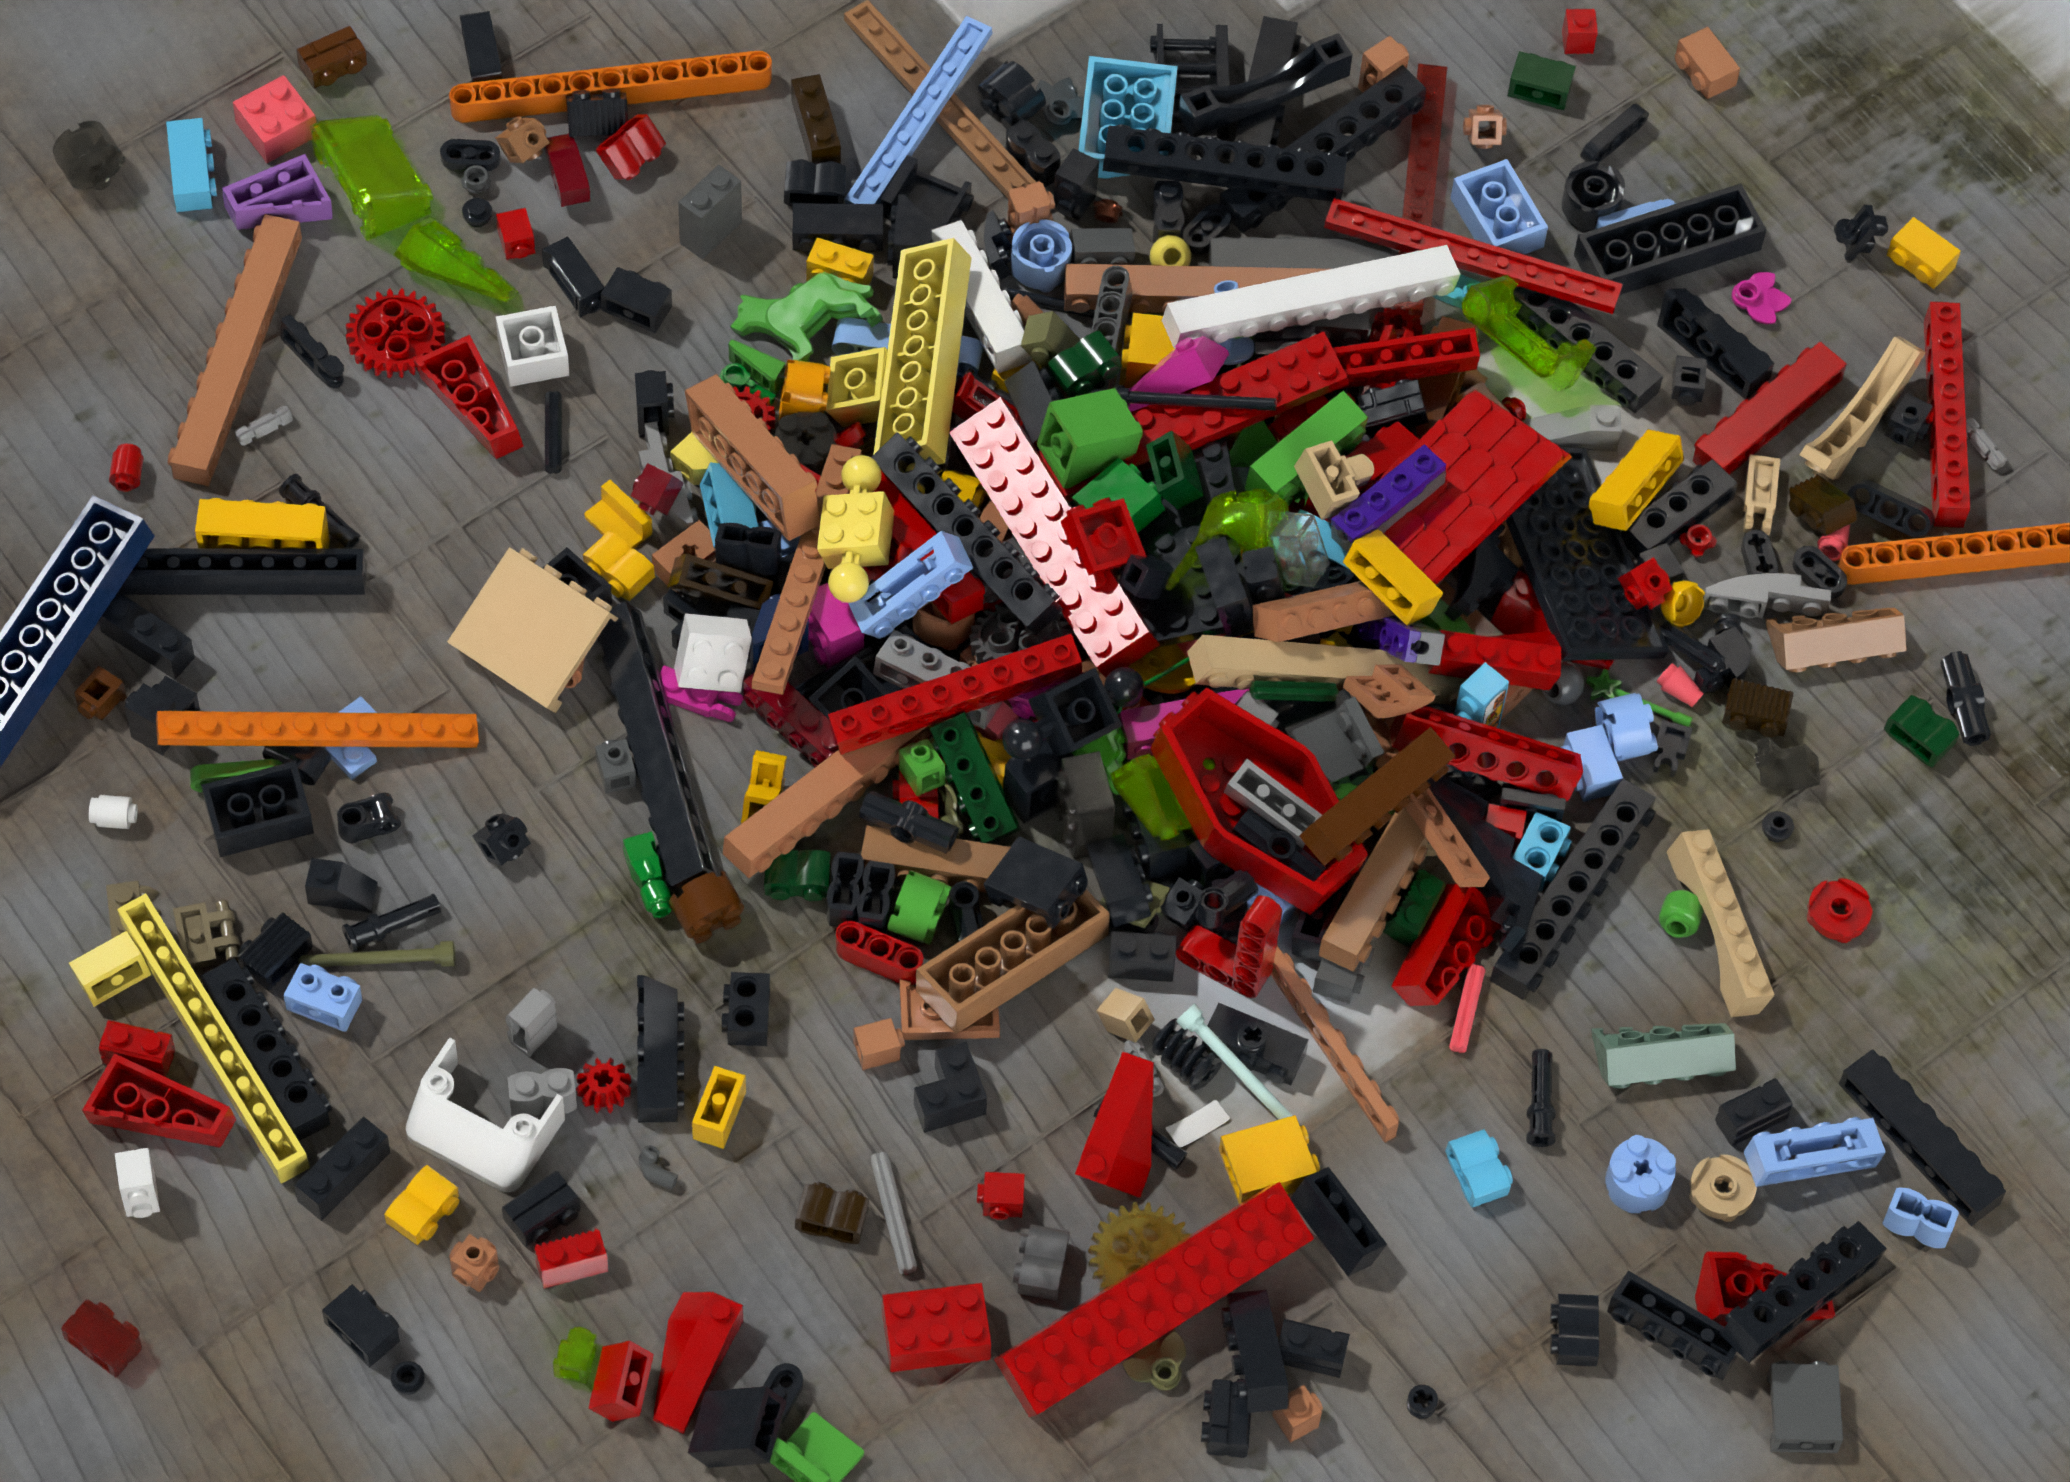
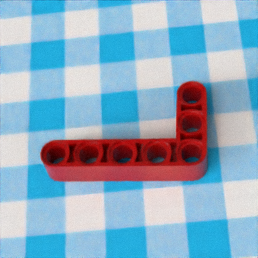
M1259 895L1240 922L1237 945L1201 926L1194 925L1179 945L1175 955L1186 966L1247 998H1256L1273 971L1282 908L1273 899Z

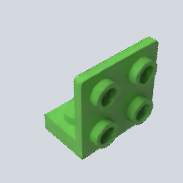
M812 1412L786 1442L779 1437L776 1439L770 1463L794 1482H841L862 1459L864 1450L817 1413Z

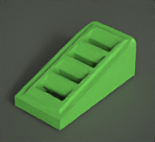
M731 339L728 344L729 361L744 366L754 381L776 395L784 383L785 362Z

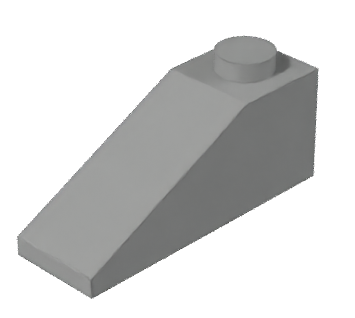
M1587 405L1525 420L1526 425L1560 448L1617 451L1622 432L1620 405Z

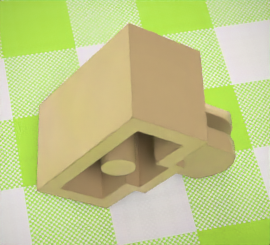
M1332 440L1306 448L1294 465L1321 520L1337 515L1356 500L1360 494L1357 488L1366 485L1374 474L1373 462L1364 454L1346 458L1345 455L1340 456Z

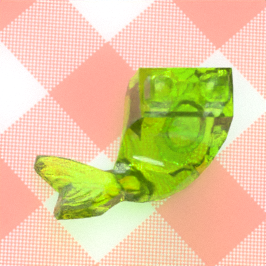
M1266 489L1244 491L1239 493L1238 497H1236V491L1234 490L1212 498L1204 514L1196 539L1182 561L1175 568L1165 588L1169 591L1174 588L1194 563L1198 561L1199 557L1196 546L1202 545L1221 534L1228 535L1238 543L1241 557L1245 551L1272 547L1279 569L1285 568L1284 555L1292 550V521L1287 502L1278 494H1273L1272 496Z

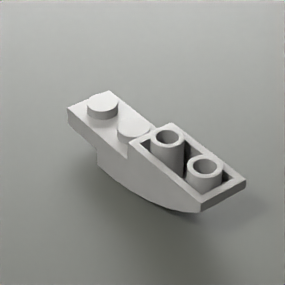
M657 421L645 423V441L648 450L638 451L640 472L642 474L646 464L649 463L675 476L684 483L668 515L662 514L679 533H682L698 521L696 508H690L688 500H692L689 481H683L681 471L674 472L671 458L665 459L664 451L668 450L665 432L659 433Z
M1784 573L1752 574L1731 578L1706 587L1703 609L1714 613L1739 614L1746 618H1763L1765 608H1770L1777 612L1803 613L1810 617L1824 616L1830 604L1831 590L1800 586L1801 575Z

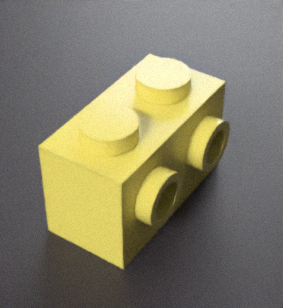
M127 931L69 962L80 986L94 1007L152 975L141 952Z

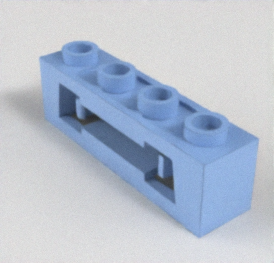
M940 531L869 585L866 594L860 600L848 604L861 632L880 639L891 634L894 628L904 620L912 618L917 613V610L926 603L937 599L940 593L951 584L961 581L973 566L960 538ZM934 549V553L932 555L927 557L924 561L920 560L922 557H924ZM879 590L882 592L873 600L867 602V600L871 598Z
M1853 1117L1837 1124L1822 1122L1806 1129L1792 1127L1781 1133L1761 1132L1752 1137L1744 1150V1155L1756 1187L1875 1168L1886 1153L1874 1119L1861 1120L1859 1117ZM1841 1144L1838 1148L1832 1149L1834 1145ZM1791 1155H1796L1795 1159L1788 1160L1791 1158Z

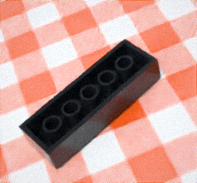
M1737 184L1578 234L1574 257L1582 272L1623 284L1620 293L1622 295L1760 251L1764 242L1766 228L1742 184Z

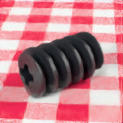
M1174 1018L1156 1034L1152 1042V1051L1157 1056L1162 1055V1061L1165 1064H1171L1173 1072H1180V1078L1183 1081H1190L1189 1085L1192 1089H1200L1214 1078L1220 1070L1222 1063L1212 1064L1216 1057L1214 1052L1205 1057L1203 1056L1207 1048L1205 1044L1197 1048L1194 1047L1198 1038L1195 1035L1186 1040L1185 1036L1188 1029L1184 1030L1181 1028L1176 1031L1178 1023L1176 1022L1177 1018Z

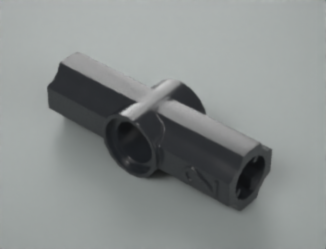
M1962 651L1951 652L1949 655L1942 657L1940 662L1947 685L1946 701L1948 710L1951 714H1955L1963 743L1969 746L1980 745L1982 742L1989 740L1991 735L1984 712V691L1982 685L1975 681L1968 654H1964Z
M874 791L867 793L860 809V818L889 829L891 835L897 840L907 844L917 841L945 854L951 851L958 834L957 826L929 815L922 805L913 801H905L902 804Z
M1250 808L1232 830L1243 841L1313 882L1326 870L1323 864L1296 844L1291 834L1277 830ZM1272 845L1283 846L1287 854L1279 855L1275 853Z

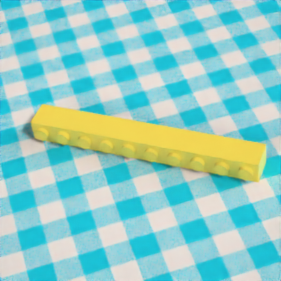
M145 893L118 908L117 911L124 929L141 952L148 968L279 1182L282 1184L309 1169L310 1165L306 1152L147 894Z

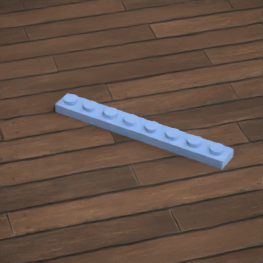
M968 16L964 18L845 197V204H880L882 195L907 155H913L992 36V27Z

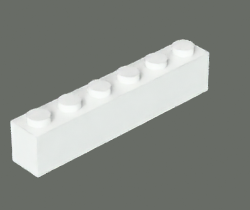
M962 220L933 229L932 243L954 238L972 257L965 315L996 371L1001 373L1030 363L1032 357L1020 346L1024 334L1021 316L1017 310H1012L1011 300L1007 291H1001L996 271H990L988 268L987 256L984 250H978L973 231L967 230Z

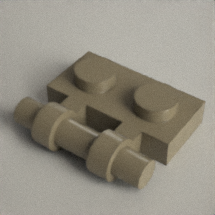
M227 900L218 901L216 903L217 911L207 913L205 902L173 908L180 948L192 969L217 965L215 953L218 952L225 953L227 962L234 958L238 961V950L241 946L239 937L234 932L233 925L236 922L234 912L230 910ZM220 927L222 937L212 939L210 928Z

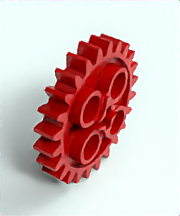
M390 288L387 291V296L384 297L377 291L376 300L374 301L366 296V306L357 304V314L350 313V323L346 324V342L349 346L350 355H355L356 364L363 362L365 371L374 367L375 376L380 375L382 371H386L388 379L392 377L393 372H398L400 378L404 377V371L407 370L413 376L416 375L414 359L441 348V344L445 343V324L442 321V313L436 312V304L428 305L426 296L417 300L416 291L411 292L409 296H405L404 288L400 289L398 295H394Z

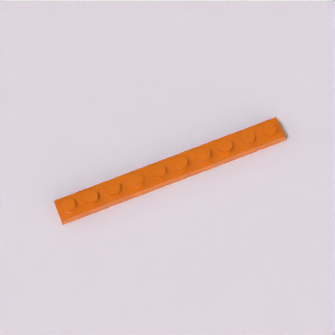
M157 711L156 715L157 745L477 748L479 743L476 714Z

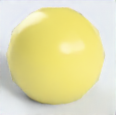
M1167 235L1159 238L1150 250L1151 265L1189 266L1191 262L1189 245L1178 236Z

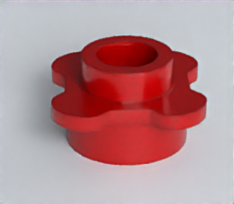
M1695 524L1690 527L1688 532L1682 533L1679 539L1680 543L1686 545L1695 557L1703 556L1705 550L1714 548L1717 543L1710 529L1701 524Z

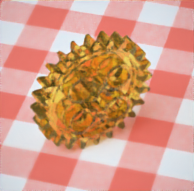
M1133 1202L1131 1212L1129 1213L1123 1205L1118 1210L1119 1217L1109 1212L1107 1215L1109 1224L1100 1221L1097 1228L1101 1233H1093L1091 1240L1098 1245H1091L1088 1249V1253L1097 1256L1090 1259L1088 1266L1098 1267V1270L1093 1273L1092 1279H1103L1099 1290L1106 1289L1125 1277L1127 1272L1134 1271L1144 1265L1145 1261L1143 1258H1136L1138 1251L1142 1255L1148 1254L1147 1263L1190 1236L1192 1233H1181L1185 1222L1175 1225L1173 1223L1175 1213L1173 1212L1168 1217H1164L1163 1206H1160L1156 1213L1151 1212V1204L1147 1202L1143 1211H1140L1137 1203ZM1152 1229L1158 1234L1159 1239L1153 1242L1148 1241L1143 1236L1142 1231ZM1129 1230L1134 1231L1136 1235V1242L1132 1235L1129 1234ZM1115 1241L1124 1242L1129 1251L1120 1254L1113 1249L1112 1243Z

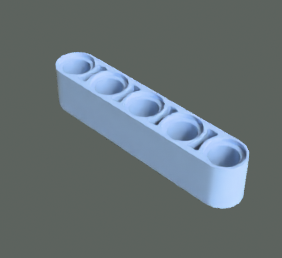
M850 317L839 319L831 347L832 351L840 356L885 347L888 350L891 324L879 322L874 327H871L867 320ZM961 337L957 376L963 377L969 368L974 369L975 374H978L983 346L976 338Z

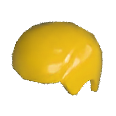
M1687 580L1674 582L1671 585L1673 589L1663 595L1666 601L1661 603L1660 608L1667 621L1683 628L1684 626L1691 625L1700 617L1704 607L1703 596L1705 592L1695 582Z

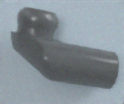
M652 1145L645 1146L639 1155V1165L644 1178L673 1190L678 1180V1174L662 1169L659 1150Z

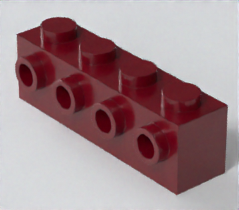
M754 673L743 681V699L745 703L762 716L771 728L787 739L794 749L800 751L814 767H817L839 750L829 719L791 684L787 682L784 694L782 695L752 689Z

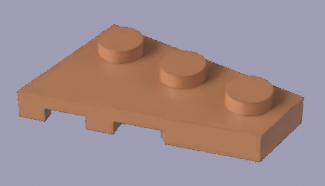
M900 979L901 1031L904 1040L1000 1038L999 1007L956 1034L916 992V987L911 986L910 981Z

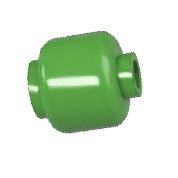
M1685 890L1672 891L1667 894L1659 913V923L1669 935L1681 938L1696 933L1704 914L1697 895Z

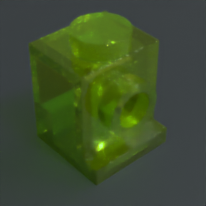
M583 1327L570 1329L567 1340L561 1339L557 1358H554V1377L587 1384L598 1348L596 1334H592L590 1330Z

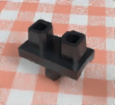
M1865 204L1853 219H1840L1834 226L1836 240L1839 243L1844 242L1846 246L1845 260H1854L1860 252L1870 253L1875 246L1874 236L1883 237L1888 232L1886 217L1874 215L1873 206Z

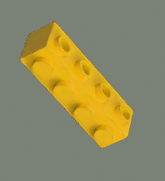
M1648 429L1635 442L1628 454L1621 459L1614 471L1606 477L1599 489L1592 494L1589 508L1592 511L1593 523L1627 531L1684 461L1681 437Z

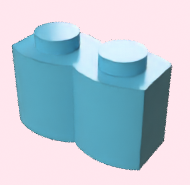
M1485 1129L1448 1142L1445 1150L1448 1161L1456 1177L1459 1179L1466 1200L1472 1208L1508 1195L1513 1183L1511 1171L1507 1165L1503 1166L1498 1159V1144L1494 1137H1489Z

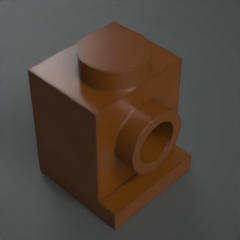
M98 666L74 692L78 711L87 719H92L95 716L101 721L120 701L123 702L127 698L124 682L101 666Z

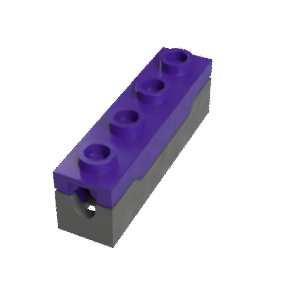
M1424 444L1331 519V538L1348 553L1355 540L1377 529L1384 533L1407 512L1413 510L1445 483L1446 464Z
M1396 615L1356 624L1357 637L1404 662L1440 666L1445 634L1420 621L1407 626Z

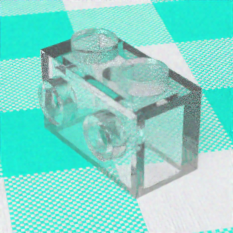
M1287 512L1270 535L1285 582L1288 585L1314 588L1330 564L1315 516Z

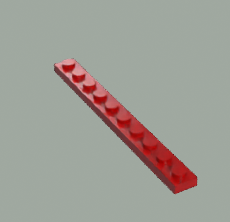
M1336 198L1333 199L1325 220L1324 228L1406 253L1447 245L1459 269L1609 314L1614 313L1623 284Z

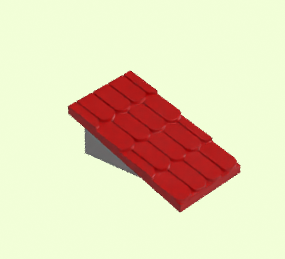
M1474 390L1467 394L1442 420L1439 419L1405 455L1400 456L1374 483L1371 482L1359 496L1424 444L1446 464L1445 483L1383 533L1438 587L1453 568L1572 457L1477 390Z

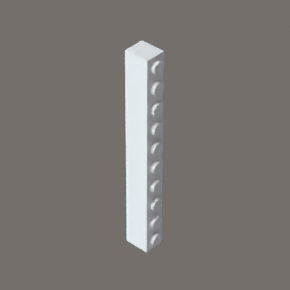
M1444 245L1167 303L1162 322L1174 349L1177 343L1189 337L1194 340L1205 336L1216 343H1223L1231 338L1251 337L1256 333L1269 330L1279 331L1284 327L1298 324L1303 326L1326 318L1332 320L1345 314H1360L1368 309L1388 308L1406 301L1417 302L1425 297L1435 295L1445 296L1454 291L1460 277V272L1448 246Z

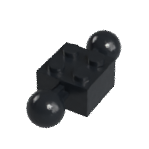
M1119 667L1108 674L1103 685L1096 668L1079 673L1028 699L1038 721L1017 719L1008 724L1002 735L1005 751L1015 759L1027 760L1039 753L1043 740L1047 739L1054 756L1058 757L1071 753L1116 730L1123 725L1113 705L1127 708L1137 704L1145 690L1142 676L1132 668Z

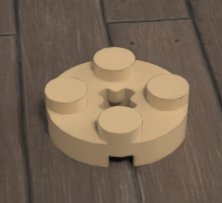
M1720 1155L1709 1159L1710 1157L1705 1158L1697 1164L1692 1173L1689 1184L1690 1200L1701 1212L1712 1218L1721 1219L1725 1222L1734 1221L1751 1207L1756 1195L1757 1188L1749 1166L1741 1159L1731 1155ZM1725 1181L1729 1183L1728 1189L1730 1192L1721 1193L1714 1184H1722Z

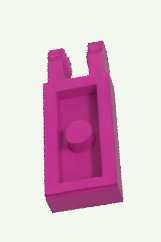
M663 665L659 673L668 703L708 718L712 716L720 720L733 722L736 715L731 708L717 703V701L739 706L743 701V696L738 692L678 687L673 668Z

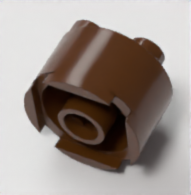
M721 871L720 877H717L715 872H711L688 882L681 887L684 893L679 898L674 893L669 900V904L686 936L693 938L696 944L710 939L713 935L712 931L721 927L724 930H729L742 921L739 915L743 912L744 905L725 871Z

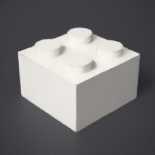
M556 306L496 316L497 338L509 387L569 376L568 354Z
M685 614L674 666L678 687L741 693L752 640L747 619Z

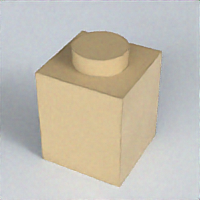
M1115 988L1096 1010L1107 1032L1135 1043L1155 1020L1144 998Z

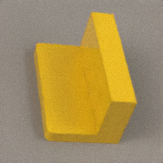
M608 480L601 486L602 499L584 513L585 519L602 535L608 531L613 532L632 549L652 535V518L645 511L639 509L638 505L611 480Z

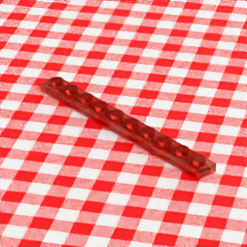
M1418 63L1416 78L1426 87L1425 104L1418 113L1412 115L1402 218L1432 227L1447 67ZM1398 250V255L1406 254V252ZM1424 298L1417 302L1406 301L1397 303L1392 308L1395 310L1400 304L1402 310L1406 311L1412 308L1413 315L1422 317Z

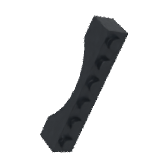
M1334 34L1312 43L1285 65L1257 79L1230 86L1205 85L1182 94L1180 97L1179 118L1191 136H1200L1350 76L1353 54L1340 34Z

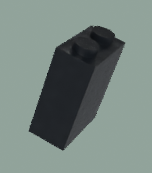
M766 1386L705 1391L688 1454L708 1468L770 1463L787 1401Z

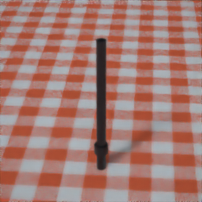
M1117 387L1116 389L1120 397L1126 401L1128 407L1130 404L1271 411H1276L1277 398L1140 392L1122 387ZM1093 389L1092 393L1103 390Z

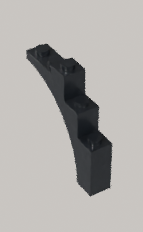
M1502 523L1459 563L1456 591L1452 602L1445 611V614L1452 621H1455L1462 614L1468 617L1480 605L1479 602L1484 598L1489 600L1497 592L1502 596L1504 592H1507L1513 586L1514 582L1511 578L1517 573L1519 568L1497 547L1501 542L1498 536L1506 528Z

